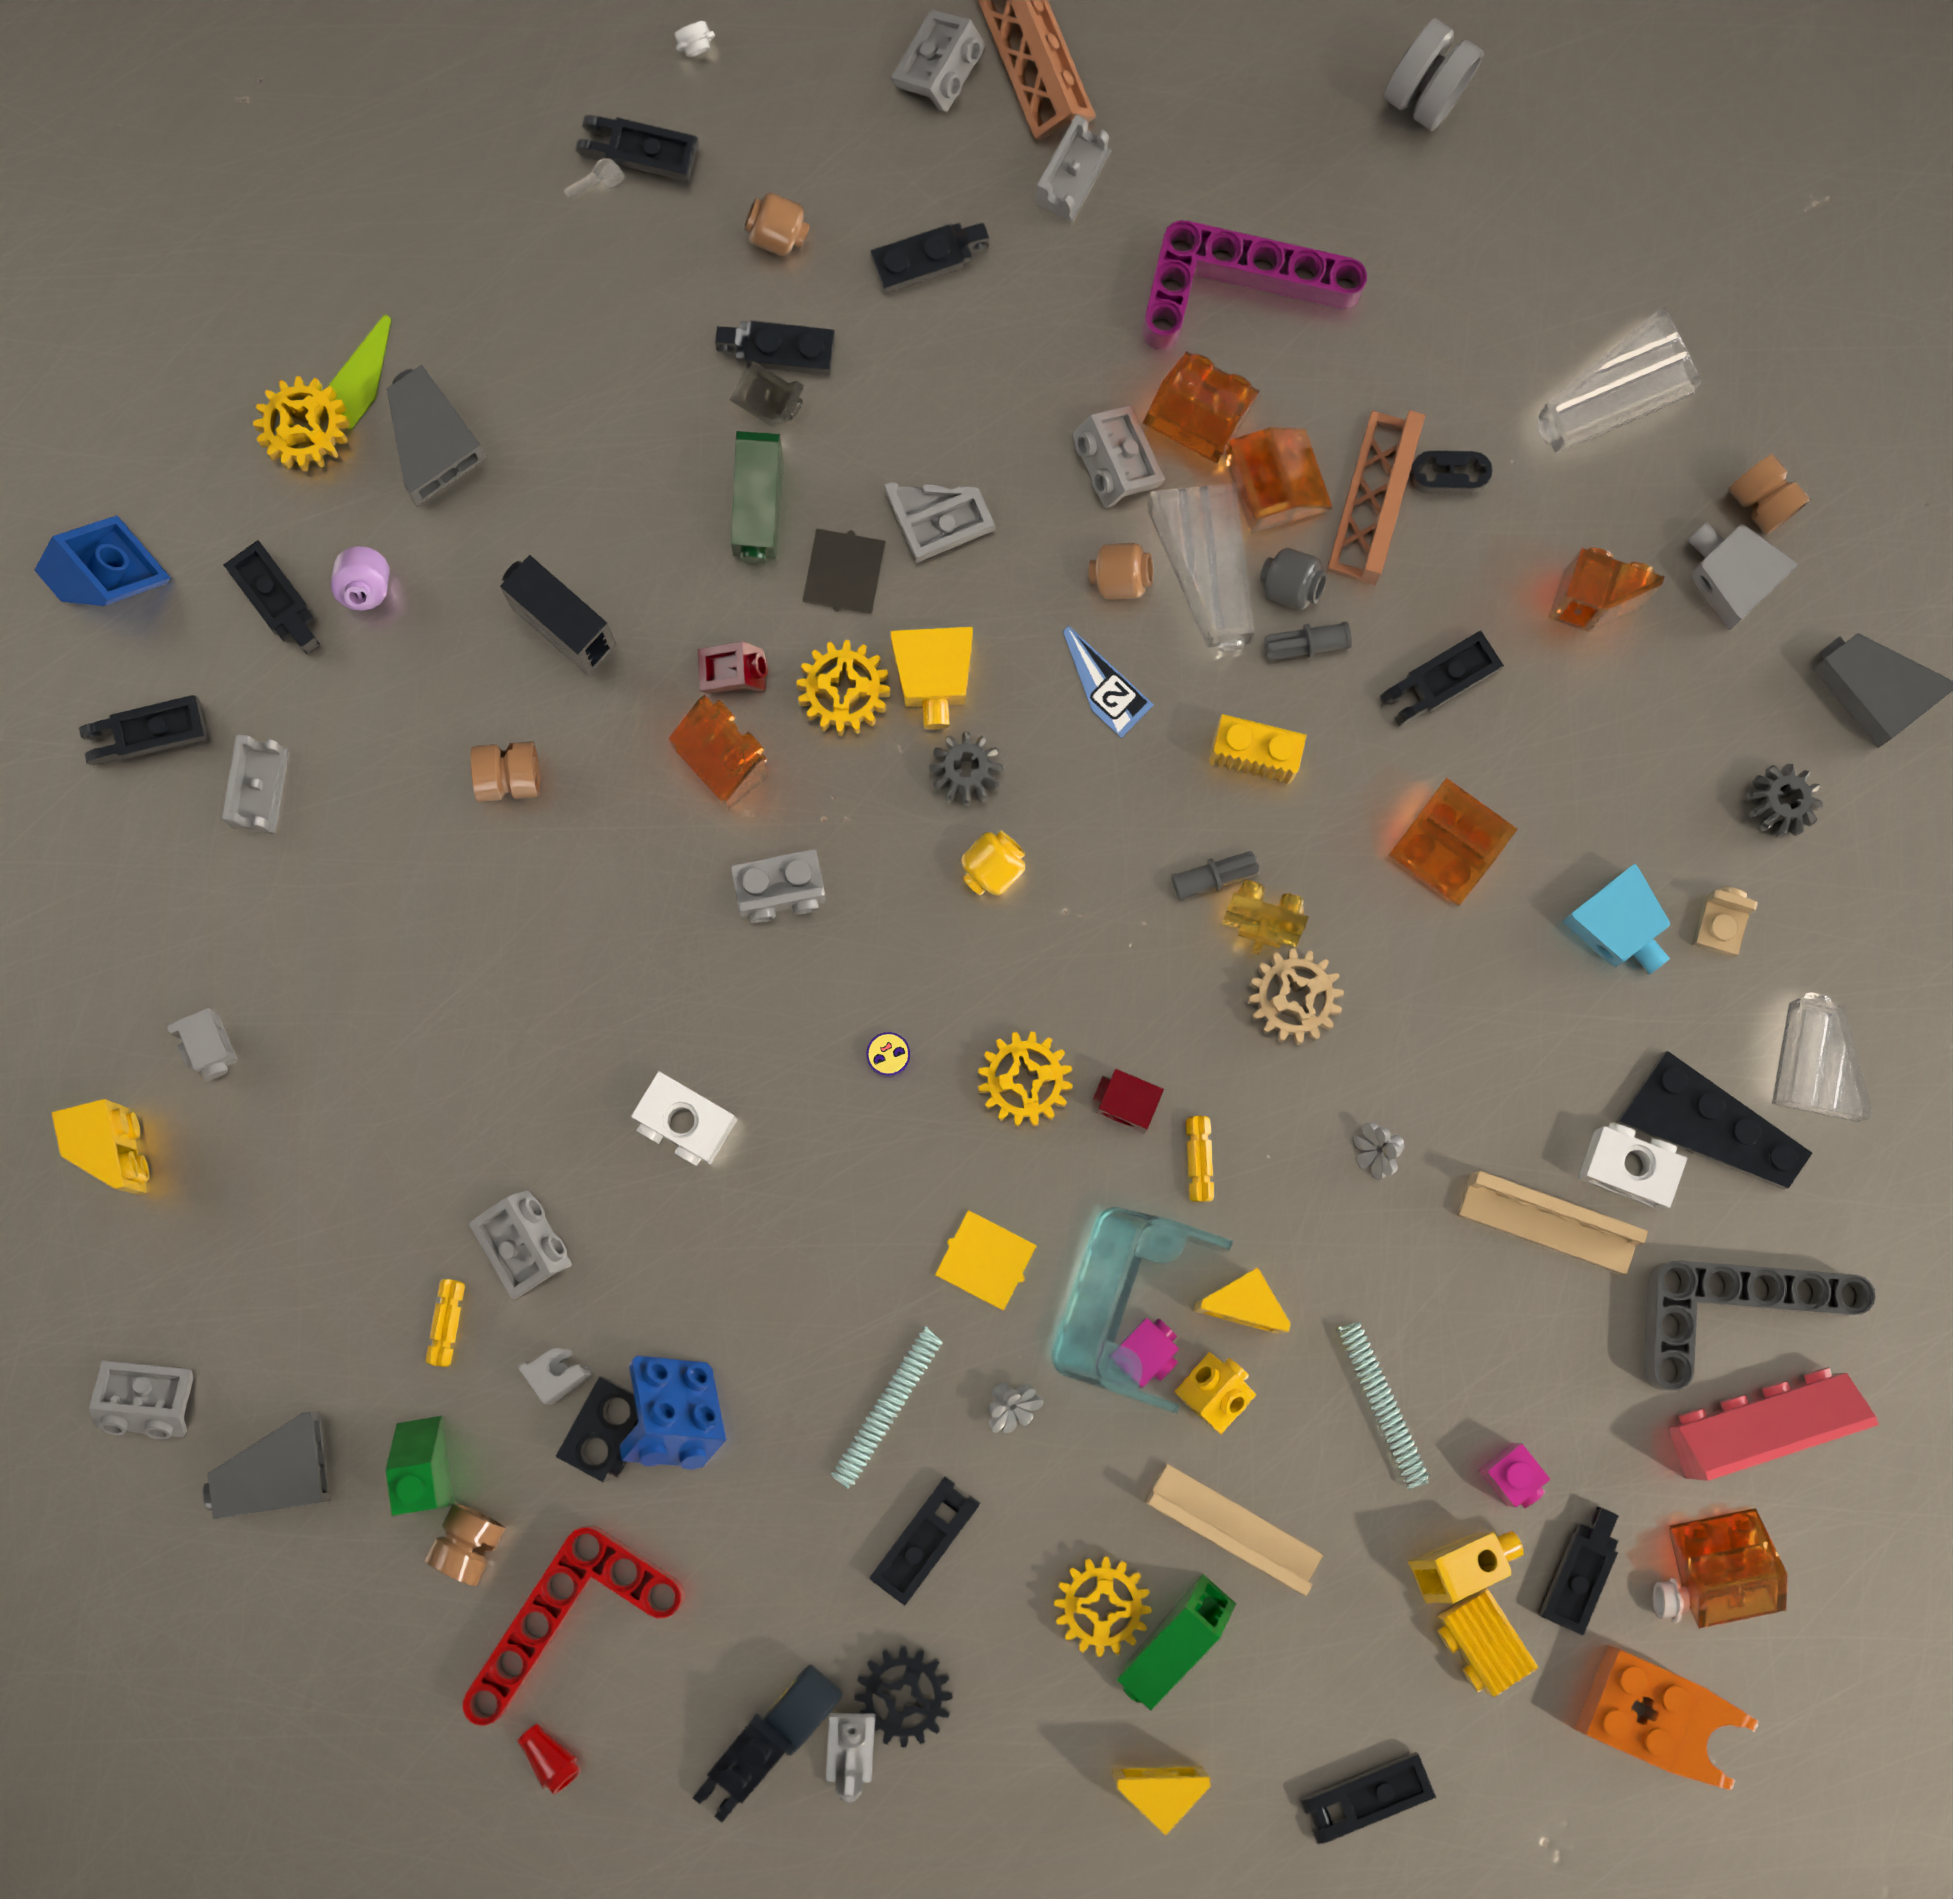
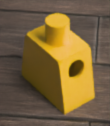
M973 627L890 631L891 649L905 707H923V724L925 729L948 728L950 726L948 706L962 705L966 701Z
M1513 1531L1498 1537L1494 1532L1474 1533L1409 1560L1408 1563L1425 1603H1455L1509 1577L1511 1569L1508 1562L1523 1556L1524 1550L1520 1539Z

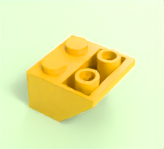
M106 1099L51 1112L61 1157L114 1189L136 1195L147 1193L144 1182L149 1180V1169L145 1157L138 1155L135 1139L140 1137V1127L134 1112L129 1113L128 1107Z

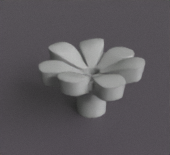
M1375 1122L1363 1124L1362 1130L1364 1134L1354 1136L1355 1146L1364 1151V1153L1359 1154L1356 1158L1359 1167L1365 1169L1372 1165V1175L1379 1180L1385 1176H1391L1398 1168L1395 1158L1402 1154L1404 1149L1403 1139L1399 1135L1390 1136V1131L1386 1127H1378Z
M1000 1383L995 1386L992 1395L996 1401H993L988 1408L992 1416L989 1420L992 1431L997 1433L1002 1429L1003 1433H1009L1016 1428V1421H1019L1023 1426H1027L1034 1417L1031 1411L1038 1410L1043 1405V1400L1035 1394L1036 1390L1029 1384H1023L1017 1391L1010 1389L1006 1383Z

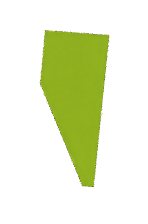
M386 314L383 315L327 386H331L337 394L335 400L341 399L347 410L341 415L348 418L350 422L348 429L352 430L376 399L392 319Z

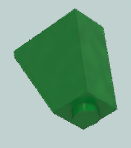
M443 1416L396 1424L385 1469L391 1516L452 1506L454 1503Z
M1204 1574L1195 1581L1129 1658L1117 1678L1127 1696L1137 1703H1142L1150 1711L1221 1638L1236 1606V1603Z

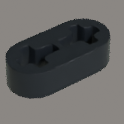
M1426 451L1418 455L1414 460L1409 478L1416 490L1426 494H1476L1485 488L1492 477L1493 469L1488 457L1480 452ZM1426 463L1432 464L1433 471L1447 473L1436 474L1433 481H1427V475L1419 473V471H1422ZM1468 464H1473L1475 471L1482 472V474L1478 476L1475 482H1472L1468 474H1457L1455 472H1463Z

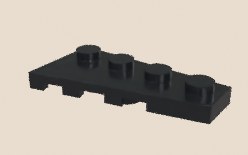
M1669 1051L1663 1052L1615 1122L1646 1133L1654 1139L1689 1150L1692 1154L1707 1160L1711 1159L1727 1165L1735 1171L1783 1190L1789 1189L1812 1155V1152Z

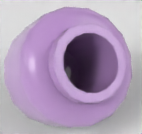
M355 546L345 549L337 556L333 564L331 591L335 599L341 605L359 611L374 609L382 603L387 595L389 582V566L386 559L378 551L369 547Z

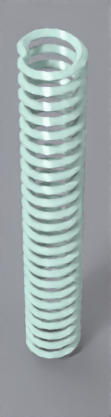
M1355 1322L1342 1327L1339 1326L1336 1331H1344L1339 1337H1348L1343 1340L1342 1344H1350L1346 1347L1345 1351L1354 1350L1349 1353L1348 1357L1358 1356L1351 1361V1364L1360 1363L1355 1366L1354 1370L1364 1369L1357 1374V1377L1367 1376L1361 1379L1360 1383L1371 1382L1363 1387L1365 1391L1373 1389L1367 1392L1366 1396L1377 1395L1371 1398L1368 1403L1379 1402L1372 1406V1410L1383 1408L1377 1411L1374 1416L1385 1415L1378 1419V1423L1389 1421L1380 1428L1382 1430L1391 1428L1384 1432L1383 1436L1387 1437L1396 1434L1388 1438L1386 1442L1391 1443L1400 1440L1390 1445L1389 1449L1391 1450L1402 1447L1394 1451L1392 1455L1398 1456L1406 1453L1395 1460L1397 1463L1408 1460L1399 1465L1398 1469L1412 1466L1403 1471L1401 1475L1406 1476L1415 1473L1405 1478L1404 1482L1408 1483L1419 1479L1409 1484L1407 1488L1412 1489L1428 1484L1429 1481L1427 1479L1430 1474L1424 1473L1427 1467L1422 1466L1423 1460H1418L1421 1454L1416 1453L1418 1448L1413 1446L1415 1441L1410 1440L1412 1434L1407 1433L1408 1427H1403L1406 1421L1401 1420L1403 1415L1397 1414L1400 1408L1395 1407L1397 1401L1392 1400L1394 1395L1389 1394L1391 1388L1386 1387L1388 1385L1387 1381H1383L1385 1375L1380 1374L1382 1372L1381 1368H1377L1380 1362L1374 1361L1376 1355H1370L1374 1349L1368 1348L1371 1344L1370 1342H1364L1368 1337L1362 1335L1365 1330L1358 1329L1362 1323Z
M927 1326L922 1327L925 1333L920 1332V1338L915 1339L916 1344L911 1345L914 1351H907L910 1357H903L906 1363H900L902 1369H896L898 1375H892L896 1382L888 1381L892 1388L884 1387L888 1394L881 1393V1397L884 1400L877 1399V1403L880 1406L873 1405L876 1412H869L873 1418H865L866 1422L870 1425L862 1424L866 1431L859 1429L858 1433L862 1437L854 1436L858 1443L850 1442L854 1449L846 1448L850 1455L842 1454L846 1461L839 1460V1464L842 1467L835 1466V1470L840 1474L831 1472V1476L847 1489L850 1488V1485L855 1484L853 1478H859L857 1472H863L861 1466H867L865 1460H870L869 1454H874V1450L871 1447L878 1448V1444L875 1441H882L879 1435H886L883 1429H890L887 1423H893L891 1417H897L895 1411H901L899 1405H905L904 1400L901 1398L909 1399L905 1392L912 1393V1389L909 1386L916 1387V1383L913 1380L920 1381V1377L917 1374L924 1375L921 1368H928L924 1362L931 1363V1359L928 1356L935 1357V1353L932 1350L938 1351L939 1347L936 1344H943L942 1340L928 1330Z

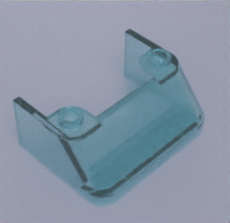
M1111 1207L1102 1211L1094 1222L1052 1348L1051 1360L1056 1371L1067 1378L1169 1413H1177L1179 1404L1137 1390L1142 1375L1141 1361L1132 1350L1114 1344L1142 1258L1155 1263L1171 1262L1181 1254L1186 1240L1225 1253L1231 1249L1233 1241L1167 1218L1121 1207Z

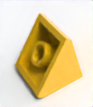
M1258 1268L1248 1271L1195 1302L1193 1312L1275 1334L1289 1332L1291 1324Z
M1202 1766L1112 1768V1779L1117 1789L1165 1836L1211 1787L1210 1776Z

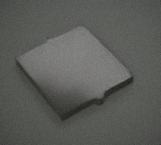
M816 528L802 599L803 602L833 607L835 612L845 609L872 614L886 541L856 536L852 530L845 534Z

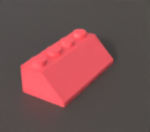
M1827 1367L1804 1374L1805 1383L1793 1387L1789 1386L1788 1381L1762 1388L1764 1396L1748 1401L1746 1394L1726 1399L1720 1402L1722 1410L1707 1415L1704 1408L1683 1413L1678 1416L1680 1423L1670 1426L1668 1429L1685 1479L1709 1481L1878 1426L1879 1423L1876 1415L1847 1373L1832 1374L1830 1368Z

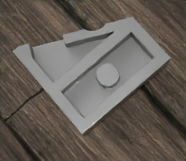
M891 482L884 485V491L917 563L995 530V523L978 487L957 486L953 489H947L941 485L924 484V488L905 487Z

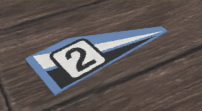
M1068 625L1063 630V634L1091 709L1122 738L1154 704Z

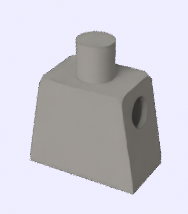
M1706 522L1688 540L1705 557L1691 573V577L1730 630L1798 566L1793 559L1744 525H1740L1724 540Z

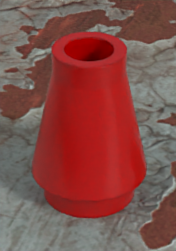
M539 1724L532 1726L517 1740L541 1788H548L553 1795L567 1787L582 1771L576 1764L578 1758L547 1734Z

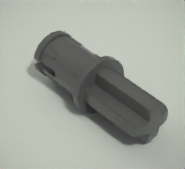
M1347 621L1341 624L1313 628L1309 624H1305L1301 630L1269 634L1264 639L1266 656L1270 660L1307 655L1310 659L1314 658L1315 653L1343 648L1350 649L1352 647L1351 631Z
M1248 851L1216 862L1212 858L1208 859L1206 865L1178 874H1171L1176 895L1179 901H1182L1185 898L1213 889L1221 892L1223 886L1257 876L1260 871L1256 856L1253 852Z

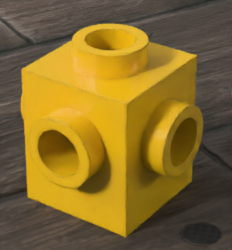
M1210 1352L1193 1368L1191 1373L1174 1391L1197 1416L1219 1434H1222L1256 1396V1393L1244 1382L1249 1375L1231 1358H1228L1223 1363Z

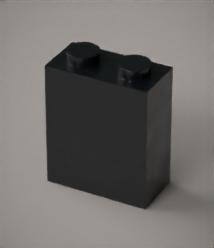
M531 555L523 562L516 561L504 573L502 577L504 582L500 585V588L511 609L587 676L616 646L608 623Z

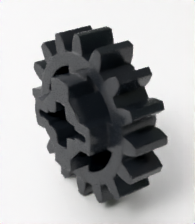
M901 1645L899 1656L893 1657L886 1648L882 1650L884 1662L879 1664L875 1660L869 1659L867 1665L872 1674L870 1676L859 1674L857 1681L865 1686L866 1689L865 1691L855 1693L854 1700L865 1702L866 1707L862 1708L857 1714H875L874 1733L879 1729L884 1731L883 1744L887 1745L893 1736L899 1737L901 1748H906L909 1736H915L916 1740L923 1744L925 1743L923 1731L928 1728L930 1731L938 1734L940 1727L935 1719L937 1716L948 1718L950 1715V1711L941 1706L942 1701L953 1699V1692L942 1690L941 1685L950 1679L948 1673L937 1675L935 1670L940 1661L935 1658L929 1663H925L923 1661L924 1649L922 1648L918 1649L914 1657L908 1656L906 1645ZM906 1665L904 1673L890 1680L880 1677L892 1667ZM922 1672L929 1678L933 1686L934 1699L924 1694L921 1690L919 1679ZM905 1684L911 1687V1696L916 1698L917 1702L907 1701L902 1708L896 1705V1696L890 1693L893 1689L900 1691ZM873 1694L884 1699L889 1711L885 1720L875 1708ZM915 1713L927 1715L915 1725L900 1727L904 1718Z

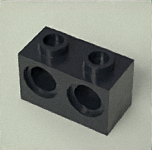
M599 1376L555 1457L601 1482H607L611 1475L618 1478L627 1462L622 1461L619 1445L639 1423L634 1392L604 1376ZM616 1398L624 1399L630 1407L628 1419L619 1425L611 1422L607 1416V1407ZM593 1438L603 1440L608 1447L607 1458L599 1465L591 1463L585 1455V1447Z

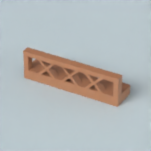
M978 0L1034 138L1043 141L1066 123L1071 124L1076 114L1086 119L1087 123L1096 117L1048 0H1007L1004 14L997 12L993 0ZM1013 23L1020 24L1023 32L1019 51L1013 49L1009 41ZM1028 59L1035 61L1038 68L1035 87L1028 86L1024 77ZM1043 96L1050 98L1056 115L1044 124L1039 114Z
M1409 410L1404 420L1371 411L1326 572L1376 585L1385 564L1425 414ZM1379 425L1400 431L1397 445L1382 452L1373 438L1376 426ZM1371 448L1375 457L1367 460ZM1394 454L1392 464L1390 466L1386 458ZM1379 462L1388 477L1387 482L1371 492L1362 477L1363 472ZM1360 487L1364 496L1356 500L1358 490ZM1383 494L1382 500H1381V503H1380V506H1379V504H1378V502L1376 501L1375 497H1377V496ZM1368 502L1377 518L1375 524L1360 531L1351 515L1353 509ZM1349 527L1353 535L1345 539ZM1372 533L1370 543L1368 545L1364 537ZM1357 541L1366 556L1363 568L1360 569L1339 563L1342 548Z

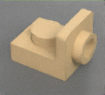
M1723 886L1721 890H1714L1705 896L1692 945L1733 958L1738 956L1749 914L1756 910L1758 902L1746 898L1747 893L1734 887Z

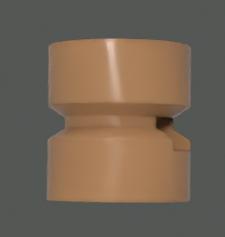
M1770 454L1753 466L1728 489L1742 507H1752L1753 513L1751 518L1765 535L1781 526L1811 500L1796 481H1786L1788 471L1774 454Z
M534 741L509 743L506 750H501L497 744L472 746L471 775L477 802L502 801L505 793H510L514 799L539 798L540 773Z
M454 1502L442 1524L446 1532L444 1537L435 1538L424 1561L432 1568L468 1585L477 1586L488 1565L485 1554L486 1552L495 1551L506 1527L472 1508Z

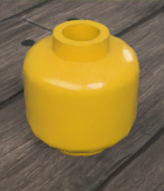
M1000 830L997 835L992 832H985L961 858V864L967 872L962 879L979 895H982L985 891L997 896L1002 895L1023 874L1025 863L1022 858L1026 853L1005 832Z

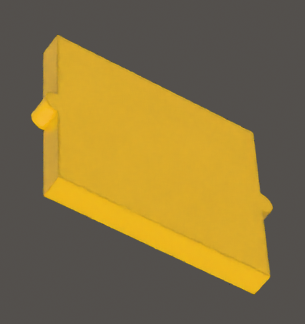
M968 1210L955 1237L948 1239L947 1245L949 1248L935 1276L1004 1311L1017 1284L1025 1280L1023 1272L1037 1245Z

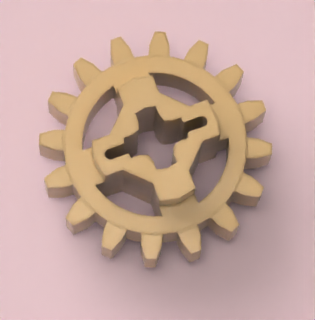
M1290 949L1287 960H1283L1278 953H1275L1271 956L1272 968L1264 963H1261L1257 968L1263 979L1252 978L1249 986L1258 990L1257 994L1247 998L1248 1004L1258 1005L1259 1010L1252 1015L1253 1021L1264 1018L1267 1023L1262 1032L1266 1035L1273 1029L1279 1031L1278 1042L1283 1043L1289 1034L1293 1035L1296 1045H1301L1305 1033L1315 1041L1320 1038L1318 1026L1328 1031L1334 1026L1328 1015H1339L1342 1012V1008L1333 1002L1344 995V990L1333 989L1332 986L1340 976L1338 973L1330 975L1325 973L1324 970L1329 963L1327 959H1324L1318 965L1313 963V951L1309 950L1303 959H1298L1296 949ZM1294 969L1304 970L1313 975L1314 978L1307 979L1298 976ZM1275 976L1278 991L1275 997L1267 1001L1268 985ZM1290 987L1294 992L1302 991L1305 994L1304 999L1300 1002L1301 1007L1296 1001L1289 1003L1286 1000V996L1291 992ZM1323 993V1008L1319 1016L1316 1017L1313 1004L1315 998ZM1283 1014L1292 1017L1297 1025L1287 1024L1276 1016Z

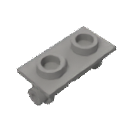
M829 1713L826 1781L835 1782V1791L844 1802H854L862 1794L863 1782H871L875 1714Z

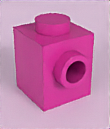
M1145 1318L1108 1358L1139 1388H1143L1154 1376L1161 1381L1176 1366L1178 1361L1173 1358V1355L1179 1348L1173 1341L1178 1336L1161 1319L1158 1318L1152 1323L1148 1318Z
M1522 1443L1509 1444L1478 1470L1506 1506L1515 1508L1520 1504L1523 1508H1527L1545 1494L1542 1486L1551 1480Z

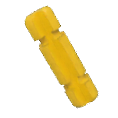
M1191 1116L1186 1120V1136H1190V1141L1187 1142L1188 1177L1192 1178V1183L1189 1184V1197L1192 1202H1209L1214 1198V1183L1210 1182V1177L1213 1176L1211 1140H1208V1135L1211 1134L1208 1116Z
M442 1279L439 1283L437 1297L441 1298L440 1303L435 1305L429 1337L433 1341L432 1346L428 1345L425 1358L426 1363L429 1365L448 1367L451 1364L453 1349H450L451 1342L455 1343L461 1307H458V1301L463 1300L465 1285L461 1281Z

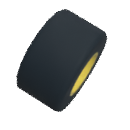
M808 1665L788 1686L763 1716L766 1722L792 1743L786 1751L787 1755H793L814 1733L842 1697V1691L813 1665Z

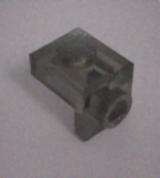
M753 361L747 363L730 401L767 424L774 426L785 423L788 420L791 421L797 415L803 403L800 395L804 389V384L799 381L788 383Z

